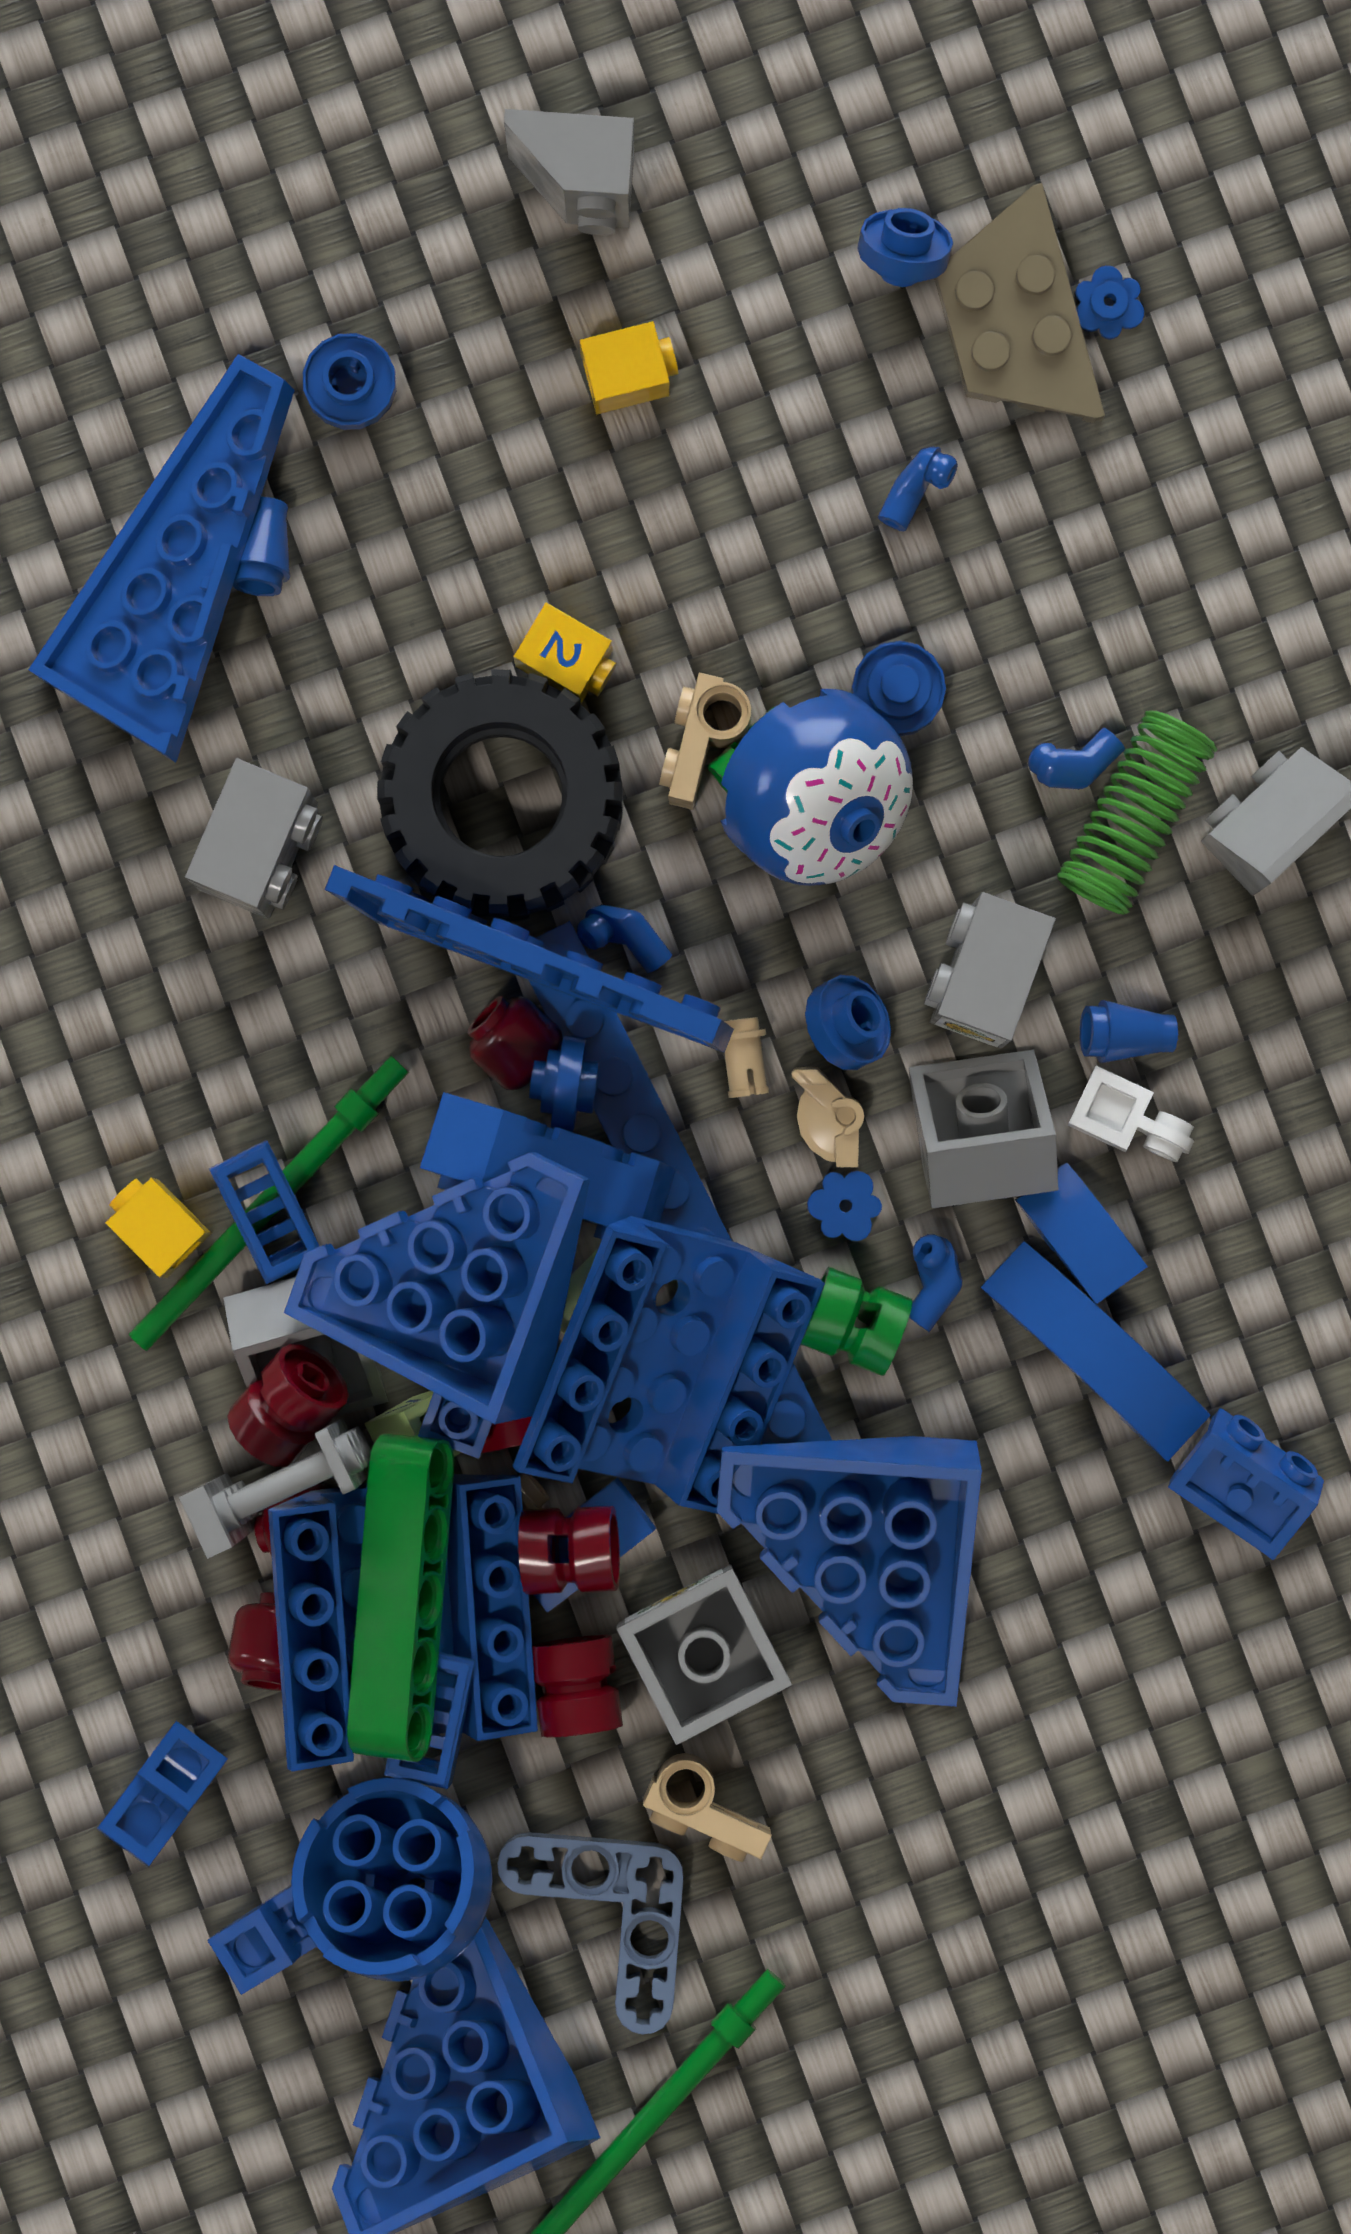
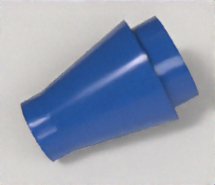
M270 497L260 498L233 583L235 589L256 596H276L281 593L283 583L290 579L286 520L288 505L285 502Z
M1101 1000L1098 1006H1085L1080 1021V1046L1085 1057H1096L1099 1063H1106L1159 1052L1173 1053L1176 1049L1178 1023L1175 1015L1158 1014L1106 1000Z

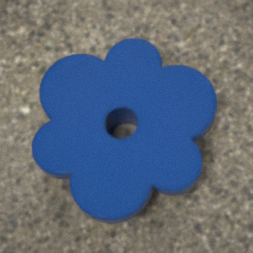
M1112 266L1098 268L1094 272L1091 281L1079 283L1075 290V297L1080 303L1076 310L1082 330L1092 332L1099 329V333L1103 338L1112 340L1119 336L1122 328L1133 329L1137 327L1144 317L1143 305L1137 300L1141 290L1139 283L1132 278L1123 280L1119 270ZM1104 299H1112L1114 301V305H1106Z
M853 1171L847 1174L845 1178L837 1172L828 1173L822 1181L823 1189L816 1190L808 1199L807 1207L809 1213L815 1219L822 1221L821 1231L828 1238H836L843 1234L851 1241L865 1239L870 1234L872 1228L870 1218L878 1216L882 1210L879 1198L871 1195L873 1192L872 1179L862 1171ZM842 1200H848L851 1203V1209L848 1212H843L840 1209L839 1204Z

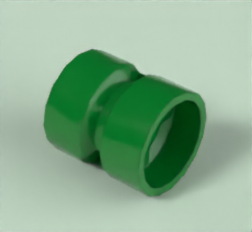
M828 1267L821 1278L825 1285L800 1345L831 1357L842 1350L847 1352L849 1364L884 1376L891 1365L904 1334L912 1308V1299L880 1286L870 1293L866 1292L863 1288L862 1279ZM857 1317L861 1322L867 1324L866 1328L859 1329L854 1327Z

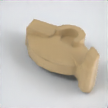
M818 1067L794 1068L791 1073L792 1078L805 1089L800 1096L797 1110L800 1135L811 1151L827 1161L836 1162V1167H858L859 1129L864 1121V1112L861 1104L855 1098L844 1095Z

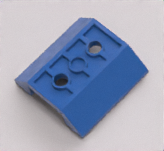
M634 1216L607 1225L512 1467L519 1473L572 1484L578 1469L654 1484L679 1506L718 1514L717 1497L722 1447L760 1445L825 1283L819 1278L737 1242ZM677 1280L678 1289L673 1299L664 1305L656 1306V1295L659 1289L664 1284ZM631 1397V1407L627 1415L617 1422L609 1423V1414L612 1407L616 1403Z
M454 1474L439 1652L476 1660L463 1733L476 1741L538 1731L529 1594H525L523 1591L519 1568L518 1531L523 1506L521 1477L517 1475ZM367 1483L359 1485L356 1489L344 1495L339 1487L309 1491L268 1509L287 1769L291 1772L354 1761V1754L349 1747L347 1739V1724ZM437 1671L436 1684L455 1688L458 1675ZM435 1697L434 1709L450 1712L452 1701ZM433 1722L432 1734L446 1733L447 1725Z

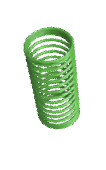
M1153 710L1144 713L1145 717L1141 719L1142 723L1137 726L1140 735L1133 736L1130 739L1133 748L1125 749L1123 753L1126 760L1117 763L1120 773H1114L1110 776L1114 786L1104 787L1103 791L1106 798L1096 801L1100 811H1092L1089 814L1093 823L1084 824L1083 830L1086 836L1076 838L1079 848L1069 851L1073 861L1064 862L1062 864L1063 867L1060 868V873L1057 874L1058 880L1076 894L1100 907L1122 915L1128 914L1130 912L1129 908L1133 907L1131 901L1123 894L1137 897L1139 896L1137 890L1118 878L1085 864L1076 854L1092 858L1111 872L1135 884H1145L1144 878L1126 866L1091 851L1082 841L1098 845L1112 856L1140 871L1150 872L1152 868L1147 862L1136 855L1097 838L1089 829L1104 832L1121 845L1146 858L1155 860L1159 856L1155 850L1144 843L1103 825L1096 816L1110 819L1130 834L1154 846L1164 847L1166 844L1161 837L1126 818L1112 814L1103 804L1116 806L1131 818L1165 835L1172 834L1173 832L1172 828L1160 819L1134 806L1118 801L1109 791L1122 793L1140 807L1167 821L1177 822L1179 821V816L1159 802L1124 788L1116 779L1129 781L1141 791L1168 806L1179 810L1186 808V804L1180 798L1153 783L1130 775L1123 766L1135 768L1158 785L1188 798L1193 796L1192 790L1173 777L1192 785L1199 784V778L1181 765L1197 772H1205L1207 770L1206 766L1194 756L1210 760L1214 758V753L1217 751L1215 743L1205 734L1177 718ZM1146 728L1161 740L1150 737L1143 729ZM1136 741L1147 742L1173 761L1144 750ZM1130 753L1141 755L1150 763H1152L1159 769L1163 770L1164 772L1172 775L1173 777L1152 767L1136 762L1130 756ZM1074 868H1078V869L1084 870V871H1086L1088 874H1086V873H1084V872H1082V871H1080V870L1074 869Z

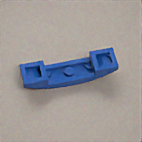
M1025 1241L1010 1254L980 1287L1019 1325L1035 1336L1120 1416V1419L1165 1461L1168 1462L1211 1416L1128 1333Z

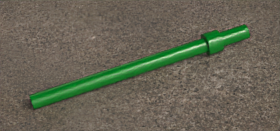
M390 1056L357 1092L351 1088L334 1106L338 1112L282 1170L294 1195L356 1129L363 1132L379 1115L375 1110L378 1105L409 1074V1071L393 1056ZM275 1186L264 1190L247 1207L245 1212L278 1197ZM279 1211L251 1224L255 1233L258 1234ZM235 1222L231 1224L128 1334L142 1349L148 1351L246 1247Z
M766 1969L734 2006L730 2003L725 2005L711 2021L714 2029L530 2234H565L731 2047L734 2046L739 2049L755 2032L756 2027L753 2023L786 1987L779 1977L769 1969Z

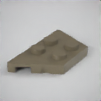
M1036 184L1031 186L950 257L946 271L937 278H934L966 397L993 403L1006 401L1015 403L1019 408L1041 413L1049 410L1083 417L1082 421L1101 422L1105 417L1043 184Z

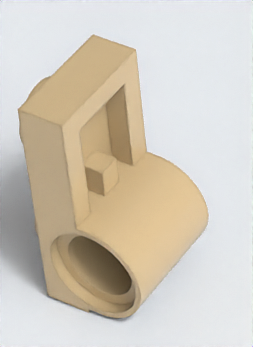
M700 672L695 689L683 686L675 724L685 726L680 750L671 748L667 750L659 785L670 787L668 795L670 805L694 810L709 746L728 748L733 742L740 743L751 724V705L745 692L734 684L724 682V678ZM716 701H729L739 709L741 718L736 726L726 731H719L707 724L704 719V713L708 706Z
M682 1753L667 1759L660 1767L657 1776L653 1775L643 1797V1806L653 1810L649 1820L662 1828L683 1836L688 1827L712 1837L708 1847L736 1861L743 1862L747 1853L762 1859L772 1836L770 1827L712 1802L715 1794L713 1774L709 1765L700 1757ZM689 1769L695 1771L704 1781L702 1793L693 1801H677L667 1790L666 1785L670 1776L679 1770Z

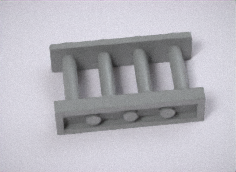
M340 1419L315 1433L322 1450L248 1485H245L242 1480L233 1484L228 1473H225L180 1496L179 1499L207 1559L232 1548L252 1533L254 1528L250 1520L257 1516L259 1511L333 1476L343 1495L361 1485L368 1478L366 1467L369 1465L371 1449L361 1428L356 1426L348 1430L344 1419Z

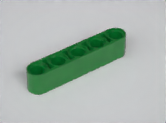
M385 1433L378 1437L371 1451L347 1724L349 1747L355 1754L418 1762L423 1759L431 1743L454 1476L453 1450L450 1443L444 1439Z

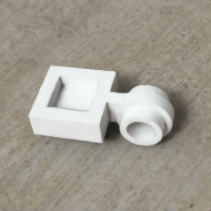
M1095 1066L1068 1123V1126L1123 1152L1127 1151L1136 1130L1147 1136L1143 1144L1145 1149L1173 1162H1178L1182 1152L1189 1154L1194 1140L1190 1138L1194 1127L1188 1122L1162 1111L1158 1112L1155 1121L1143 1116L1154 1092L1098 1066Z

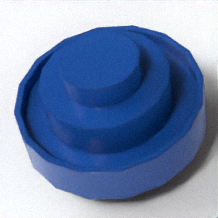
M898 208L877 212L865 219L861 228L857 249L861 260L870 269L876 271L884 281L894 286L908 287L917 282L937 278L946 271L950 261L953 240L950 232L939 221L915 209Z
M357 333L337 334L321 341L309 354L303 369V391L312 411L326 424L342 430L362 429L378 422L390 409L397 392L396 372L388 353L375 340Z
M895 641L883 643L865 655L855 670L851 691L852 694L862 699L882 716L899 736L915 734L931 724L942 707L946 685L943 670L931 653L918 644Z
M839 975L813 989L806 1004L805 1018L807 1029L816 1049L828 1062L843 1070H858L883 1057L890 1044L891 1026L889 1016L880 996L868 983L855 976Z
M564 1036L561 1051L549 1049L547 1062L534 1060L529 1098L541 1100V1113L552 1114V1129L556 1127L574 1132L577 1111L593 1112L599 1062L584 1061L586 1039Z

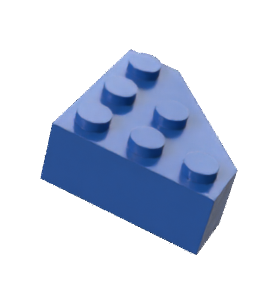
M443 1092L420 1165L421 1169L440 1175L437 1188L447 1190L474 1177H480L483 1183L511 1171L508 1165L509 1161L527 1153L536 1152L590 1179L582 1221L597 1225L593 1237L602 1240L607 1225L630 1216L660 1223L676 1168L632 1152L627 1154L619 1148L564 1129L549 1128L545 1124L503 1109Z

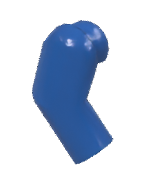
M931 446L921 449L895 480L878 515V519L893 529L906 531L929 484L931 483L939 489H944L951 484L958 467L956 459L949 454H942L940 447Z
M1103 727L1081 750L1056 749L1052 743H1043L1036 746L1030 753L1028 766L1030 771L1037 775L1038 781L1049 788L1079 790L1090 786L1125 750V747L1112 732Z
M601 904L589 909L586 912L585 918L578 923L577 935L586 947L596 950L604 947L608 942L624 944L647 973H651L661 967L672 956L670 950L645 917L636 910Z
M927 1234L920 1237L913 1247V1258L916 1261L923 1288L912 1302L909 1318L927 1332L931 1331L960 1292L963 1283L956 1250L946 1238L935 1234Z

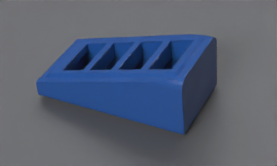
M267 1140L209 1168L266 1284L298 1269L304 1253L320 1247ZM261 1163L264 1164L268 1174L236 1190L233 1189L229 1181L230 1178ZM275 1186L278 1197L247 1212L244 1211L240 1202ZM283 1208L286 1209L290 1218L258 1234L255 1233L251 1224ZM296 1230L300 1238L299 1241L269 1256L266 1255L262 1246Z
M439 1652L438 1671L458 1675L455 1688L436 1684L435 1697L452 1701L450 1712L434 1709L433 1722L447 1725L445 1736L432 1734L429 1747L442 1750L440 1760L423 1757L418 1762L387 1758L385 1776L408 1779L443 1789L450 1787L453 1783L476 1660Z

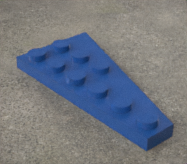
M240 354L236 356L28 669L39 679L175 763L181 750L240 559L295 391L283 378Z

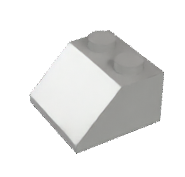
M505 109L504 127L508 158L566 224H577L580 232L591 235H610L615 233L616 227L629 228L634 166V118Z
M1303 747L1298 749L1288 759L1280 751L1276 752L1251 776L1259 785L1258 788L1243 802L1232 794L1205 819L1213 830L1201 842L1252 896L1277 879L1351 809V781Z
M1034 1049L909 1067L921 1160L932 1208L1059 1190L1056 1133Z
M296 1277L223 1298L232 1351L247 1388L250 1384L262 1380V1370L281 1348L289 1344H295L313 1349L327 1358L340 1372L346 1382L349 1396L346 1404L335 1417L389 1402L377 1362L284 1313Z

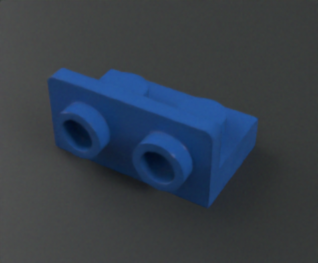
M1219 1408L1211 1418L1207 1432L1172 1475L1168 1488L1274 1560L1318 1506L1324 1480L1318 1475L1317 1469L1308 1459L1293 1451L1286 1453L1265 1438L1261 1428L1252 1420L1242 1415L1233 1416L1224 1409Z

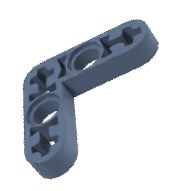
M531 1832L520 1833L508 1839L501 1848L497 1865L498 1874L502 1882L513 1892L523 1895L623 1903L615 1999L616 2014L622 2025L631 2032L643 2035L662 2029L671 2017L674 2004L683 1891V1867L678 1854L669 1846L656 1842ZM529 1846L534 1848V1857L536 1859L554 1861L555 1852L553 1847L567 1848L561 1868L564 1884L550 1883L554 1870L550 1869L534 1870L531 1880L519 1879V1869L509 1866L508 1858L519 1857L522 1847ZM592 1850L599 1852L609 1863L607 1878L597 1886L582 1885L575 1879L572 1873L574 1859L584 1851ZM657 1856L662 1858L663 1868L673 1871L672 1879L662 1880L659 1890V1904L672 1902V1911L670 1913L654 1907L636 1910L631 1908L633 1899L646 1903L647 1881L643 1877H637L636 1870L637 1868L647 1867L650 1857ZM648 1920L659 1922L668 1933L667 1946L662 1952L652 1956L640 1954L631 1943L632 1930L637 1924ZM627 1964H632L646 1970L667 1967L666 1977L653 1973L652 1996L654 1999L663 2000L662 2008L651 2009L649 2019L637 2018L636 2007L626 2005V1998L637 1997L640 1984V1972L627 1974Z

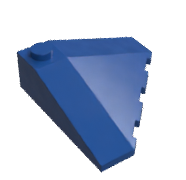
M536 1152L522 1155L508 1162L511 1171L484 1183L480 1177L471 1178L433 1195L432 1198L435 1205L408 1216L405 1211H398L358 1229L360 1239L337 1249H334L332 1244H325L304 1253L284 1313L493 1424L531 1417L556 1354L590 1179Z
M903 1436L722 1447L717 1497L718 1514L732 1529L742 1524L764 1547L760 1552V1559L791 1593L801 1588L823 1611L818 1616L819 1623L850 1656L860 1651L881 1674L876 1679L877 1686L892 1702L957 1707L982 1474L977 1441Z
M486 1917L473 1941L456 1959L432 1974L413 1979L409 1992L397 1990L382 2038L392 2042L381 2078L368 2077L353 2122V2126L363 2129L352 2166L348 2164L339 2165L332 2191L349 2234H395L545 2167L601 2138L575 2074Z

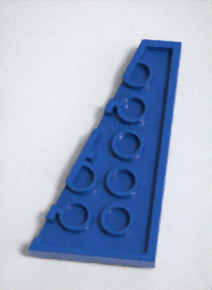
M334 865L325 887L326 891L380 925L725 1053L734 1029L722 1019L717 1018L721 1008L715 1004L685 994L682 1002L679 1003L659 995L662 986L651 980L629 972L625 973L623 980L602 972L603 964L592 958L567 950L565 957L544 949L545 942L530 936V931L498 918H493L490 927L486 926L487 921L471 914L469 908L439 896H435L431 904L429 899L412 892V887L394 879L377 874L375 881Z

